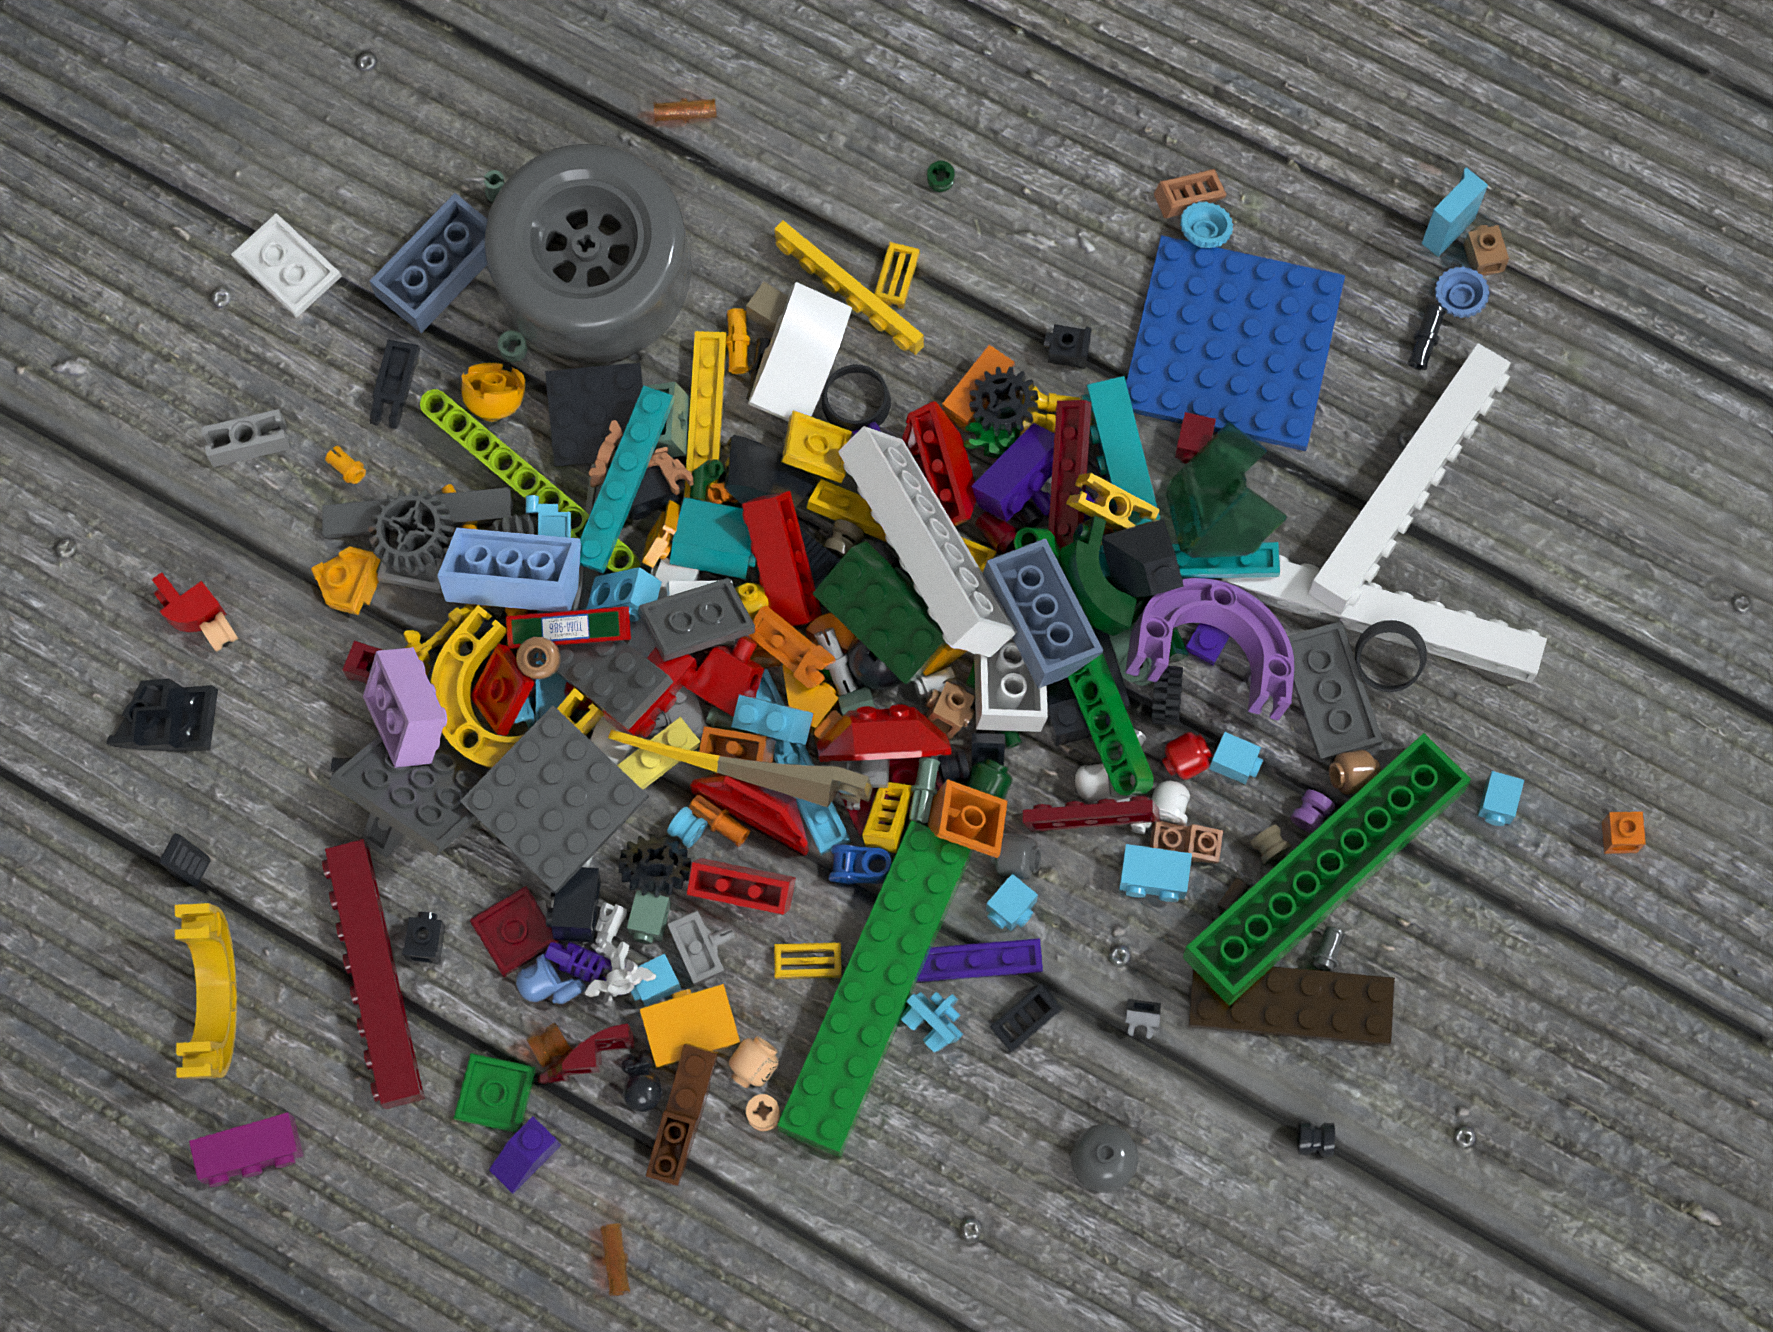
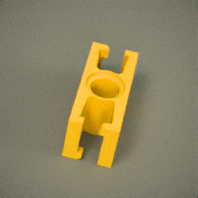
M1093 473L1079 475L1075 486L1082 488L1083 485H1086L1096 491L1098 497L1095 499V502L1092 503L1085 500L1087 494L1081 491L1078 495H1070L1066 503L1090 517L1097 516L1106 520L1105 525L1117 531L1136 526L1128 520L1132 510L1140 513L1139 517L1142 519H1150L1151 521L1156 519L1160 509ZM1111 499H1114L1117 503V511L1114 515L1109 510Z

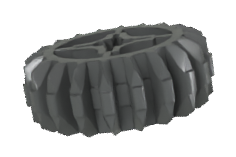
M411 488L408 496L403 490H399V498L394 500L392 496L387 495L389 504L387 506L378 504L377 508L381 512L380 515H371V520L375 525L368 527V532L373 536L369 539V543L375 548V556L378 559H382V563L386 567L393 565V569L399 573L405 568V571L411 575L415 567H418L420 572L425 573L426 564L430 563L433 567H437L435 559L438 556L445 558L446 553L443 549L449 548L451 542L449 538L455 532V529L452 527L455 519L449 514L450 509L447 504H442L439 496L434 495L431 497L430 492L425 489L419 495L417 489ZM427 513L434 516V532H431L426 527L427 520L425 517ZM390 531H394L398 536L397 543L399 545L397 550L390 546Z

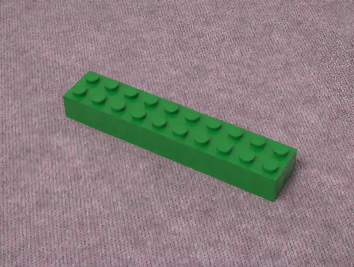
M1423 733L1185 948L1183 959L1230 1006L1466 791L1471 778Z
M914 821L910 822L778 1122L779 1132L839 1158L842 1157L906 1009L907 1000L913 993L919 974L924 967L929 951L936 940L971 859L972 849L936 837L930 828Z

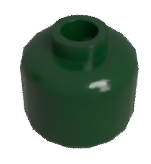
M985 758L984 762L974 763L965 786L1005 800L1013 779L1007 773L1008 767Z

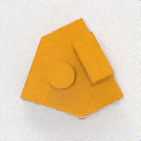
M349 546L338 552L339 555L326 563L321 562L313 566L311 570L321 588L325 603L330 608L359 615L363 604L370 605L379 583L376 570L381 559H378L374 552Z

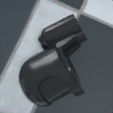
M642 1050L638 1057L632 1054L624 1055L621 1064L623 1072L628 1074L623 1087L624 1100L631 1109L638 1112L652 1110L657 1106L662 1096L660 1080L650 1070L653 1061L652 1054L648 1050Z

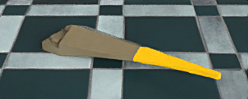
M610 730L608 736L610 739L825 807H828L835 799L837 792L841 793L840 797L853 803H859L860 799L869 801L872 792L869 776L837 766L778 764L723 757L669 746L616 730Z

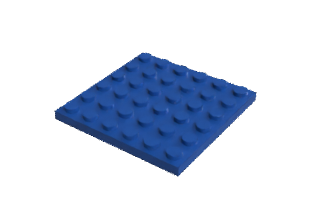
M1161 235L1126 381L1133 413L1180 424L1183 423L1185 412L1216 419L1214 427L1216 432L1306 451L1345 275L1217 247L1202 248L1192 244L1190 241Z

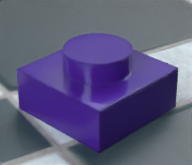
M1200 623L1188 642L1186 650L1214 666L1230 636L1214 626Z

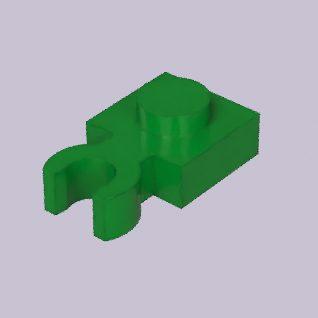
M972 422L965 427V430L973 432L976 435V440L969 438L964 442V446L969 449H976L982 446L984 447V456L999 459L1020 437V430L1012 428V435L1008 436L1006 429H1001L999 436H995L993 427L985 432L980 423Z

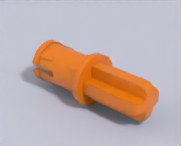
M697 795L691 801L689 809L698 818L706 820L708 825L711 826L710 830L712 832L718 831L735 843L737 847H740L745 842L751 830L745 828L729 816L728 810L724 809L722 811L701 795Z

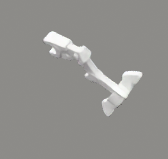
M604 902L601 906L595 929L598 931L596 944L593 943L591 947L599 955L610 957L612 971L607 974V981L595 979L585 991V995L594 997L599 995L600 991L605 992L604 1004L609 1006L612 1002V997L631 992L634 989V985L642 980H653L656 978V974L640 966L638 968V965L631 960L627 961L625 967L624 960L628 954L629 945L621 942L616 948L612 945L611 940L613 936H616L621 923L625 919L627 909L617 904L612 906Z

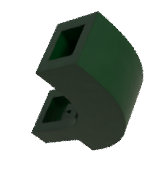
M1094 516L1076 527L1073 534L1074 542L1061 549L1059 565L1089 623L1095 628L1115 636L1131 628L1137 598L1114 588L1103 575L1099 563V551L1106 520Z

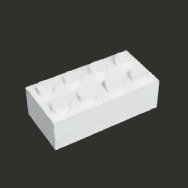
M1013 638L1006 642L991 657L977 653L974 654L976 729L1041 732L1048 717L1047 686L1037 688Z

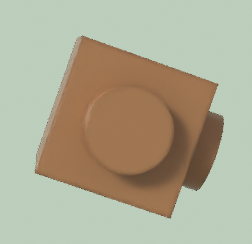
M1481 225L1473 228L1468 232L1463 244L1470 268L1477 270L1478 274L1483 276L1504 272L1509 256L1499 225L1492 227Z

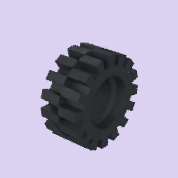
M1167 666L1158 681L1154 683L1152 724L1178 726L1183 667Z

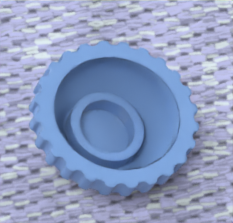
M1464 266L1461 268H1450L1447 272H1443V275L1439 277V281L1436 282V300H1438V305L1447 314H1451L1453 317L1469 318L1471 315L1475 316L1476 313H1480L1481 309L1486 307L1489 297V286L1486 279H1483V275L1478 274L1477 270H1472L1470 267L1465 268Z

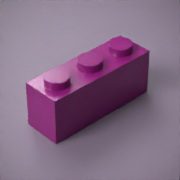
M288 1112L189 1141L197 1179L203 1184H209V1187L227 1184L230 1182V1177L242 1174L243 1178L259 1175L262 1173V1168L275 1165V1168L287 1167L295 1164L296 1158L303 1157L295 1117Z

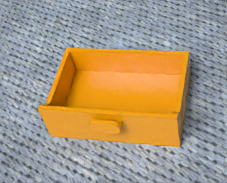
M724 984L691 993L690 989L671 994V1000L640 1009L657 1069L678 1063L686 1043L711 1051H718L741 1044Z

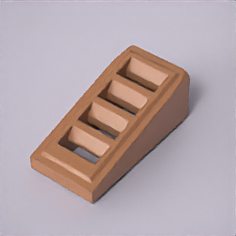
M1215 169L1161 181L1154 192V197L1165 219L1183 214L1184 209H1187V206H1191L1192 203H1203L1205 201L1213 203L1225 198L1227 195ZM1205 181L1207 182L1208 187L1211 191L1209 193H1207L1203 185V182ZM1192 186H1195L1198 195H1195ZM1181 190H1183V193L1186 198L1182 197L1180 193Z

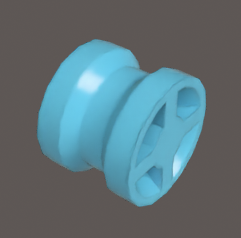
M685 806L671 821L667 833L672 837L678 836L682 839V844L690 848L701 837L708 822L703 818L693 816L692 810Z

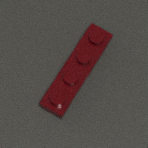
M1145 796L1131 797L1130 801L1117 802L1114 799H1101L1097 801V804L1085 805L1083 802L1072 801L1065 803L1063 807L1037 804L1033 806V809L1023 810V823L1030 832L1160 822L1158 806L1153 799Z

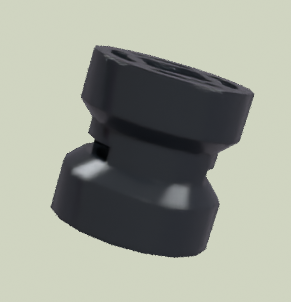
M1300 1121L1297 1137L1298 1155L1309 1156L1318 1150L1322 1157H1333L1335 1124L1323 1123L1318 1129L1317 1125H1313L1309 1121Z

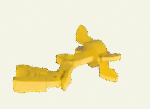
M466 604L462 609L457 607L448 614V622L423 644L420 643L421 635L418 631L406 630L404 632V638L408 642L404 648H414L418 659L424 663L426 676L431 668L428 664L431 660L428 652L437 645L446 643L449 639L448 635L455 627L461 625V622L476 608V604ZM479 605L484 610L491 607L487 605Z

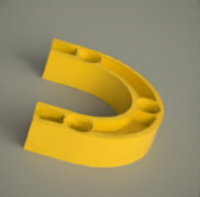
M477 605L441 649L433 668L431 683L435 687L436 697L440 706L444 707L447 713V724L442 730L445 738L462 755L485 768L491 769L523 735L506 737L490 733L481 726L472 710L470 688L473 676L483 660L507 634V629L497 620H494L492 623L493 627L480 640L476 638L474 634L484 620H489L492 617L487 611ZM465 642H473L472 652L467 656H461L460 649ZM574 688L557 709L586 736L604 715L592 703L589 706L591 710L578 723L570 719L572 713L581 701L585 703L587 700L582 693ZM476 732L478 735L476 745L467 748L465 746L467 735Z
M210 903L175 905V916L181 918V929H175V939L188 945L193 959L196 979V1019L194 1032L190 1042L176 1043V1054L183 1056V1068H176V1078H223L228 1072L233 1056L237 1021L236 969L229 926L223 911Z

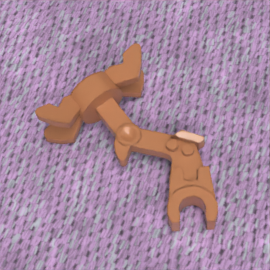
M616 420L611 422L609 427L611 434L605 438L599 449L595 468H591L589 471V476L591 477L590 486L592 488L604 483L607 475L606 469L610 468L623 437L621 428ZM668 447L656 449L653 452L648 467H660L672 493L679 494V487L676 484V481L679 479L686 480L688 485L692 486V474L678 459L674 460L667 454Z

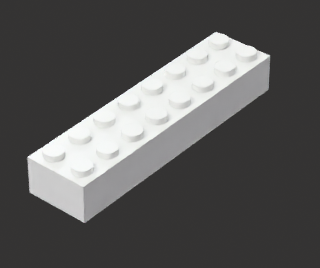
M863 426L838 451L844 461V469L854 478L858 485V493L868 502L872 509V517L885 531L886 541L899 555L901 567L910 574L914 581L913 587L915 591L924 598L929 607V615L939 624L943 631L942 637L944 641L954 649L958 648L973 654L977 653L991 657L1017 633V630L905 442L897 437Z

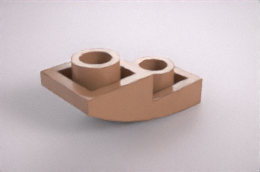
M1164 821L1153 822L1149 847L1192 853L1191 861L1219 863L1223 830L1195 824L1183 826Z

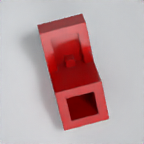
M162 572L151 579L158 588L153 593L164 606L159 612L177 630L183 632L202 631L199 626L200 624L213 621L216 614L220 612L224 616L226 615L224 609L202 580L180 596Z

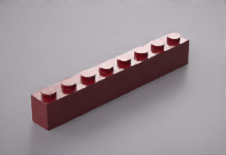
M364 839L326 848L327 859L322 860V866L326 879L332 880L334 889L329 891V898L333 911L338 910L341 921L336 923V930L340 942L345 941L347 953L342 955L343 963L347 974L352 973L354 985L349 986L350 995L354 1006L359 1005L361 1017L356 1018L361 1038L366 1037L368 1049L363 1050L367 1069H373L375 1082L370 1083L374 1101H380V1104L385 1109H390L424 1100L425 1095L370 848Z

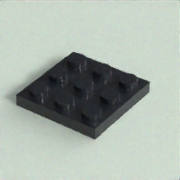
M640 362L545 371L555 467L595 463L602 443L611 434L609 427L613 420L617 421L622 434H624L643 388Z

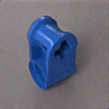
M833 845L831 847V853L834 854L833 872L829 874V880L843 884H883L892 865L891 857L888 852L881 848ZM880 859L886 862V867L881 872L875 873L869 870V865L874 860Z

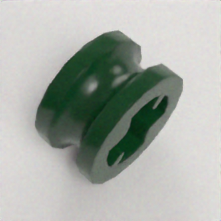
M939 160L933 162L927 170L929 187L936 192H946L953 187L955 181L953 166L946 161ZM939 171L945 172L946 178L944 177L943 181L936 180V175H939Z

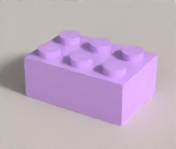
M413 647L376 651L363 698L395 768L431 764L436 749L440 746V736L443 727L447 724V713L444 707L440 706L436 697L435 687L432 683L430 684L425 674L424 663L418 659Z

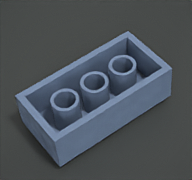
M454 193L369 281L375 296L417 331L422 333L487 265L485 255L487 218Z

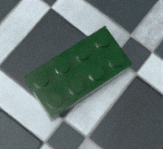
M867 541L851 547L813 592V595L905 685L919 678L948 645L942 637L943 631L939 624L929 615V607L924 598Z

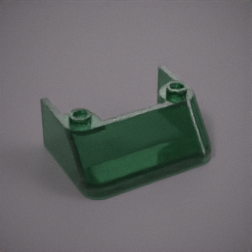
M1230 422L1171 479L1166 489V498L1179 549L1190 558L1236 557L1253 554L1260 548L1262 542L1287 519V515L1250 488H1247L1245 473L1267 450Z

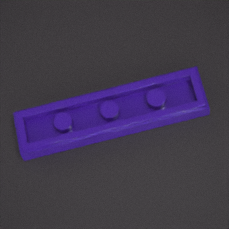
M1040 938L931 947L917 983L1043 972Z

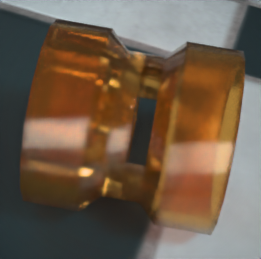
M555 1022L547 1026L542 1035L534 1034L526 1039L543 1068L552 1063L554 1056H564L571 1051L569 1044Z

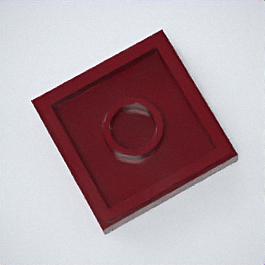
M524 886L469 920L503 977L545 953L551 942L561 943L560 940L553 939L551 928L546 927V917L527 886Z

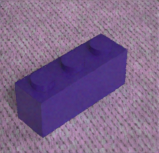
M1033 423L972 485L978 507L1005 522L1015 513L1019 512L1033 494L1039 491L1052 476L1055 434Z

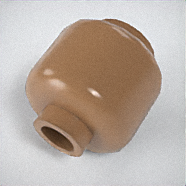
M532 637L520 645L517 651L516 662L519 670L525 676L532 679H546L558 670L561 663V654L558 646L553 641L545 637ZM543 653L546 655V660L542 658ZM541 661L544 664L538 665L536 662Z
M1366 750L1338 754L1329 767L1331 784L1345 795L1356 794L1381 772L1379 762Z

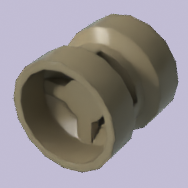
M837 519L832 527L833 534L831 538L826 540L824 546L841 560L851 547L861 542L864 531L851 522Z

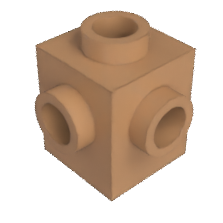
M946 681L939 690L933 689L928 696L925 706L929 709L925 717L951 740L962 726L966 727L974 714V710L970 707L975 696L966 692L962 686Z

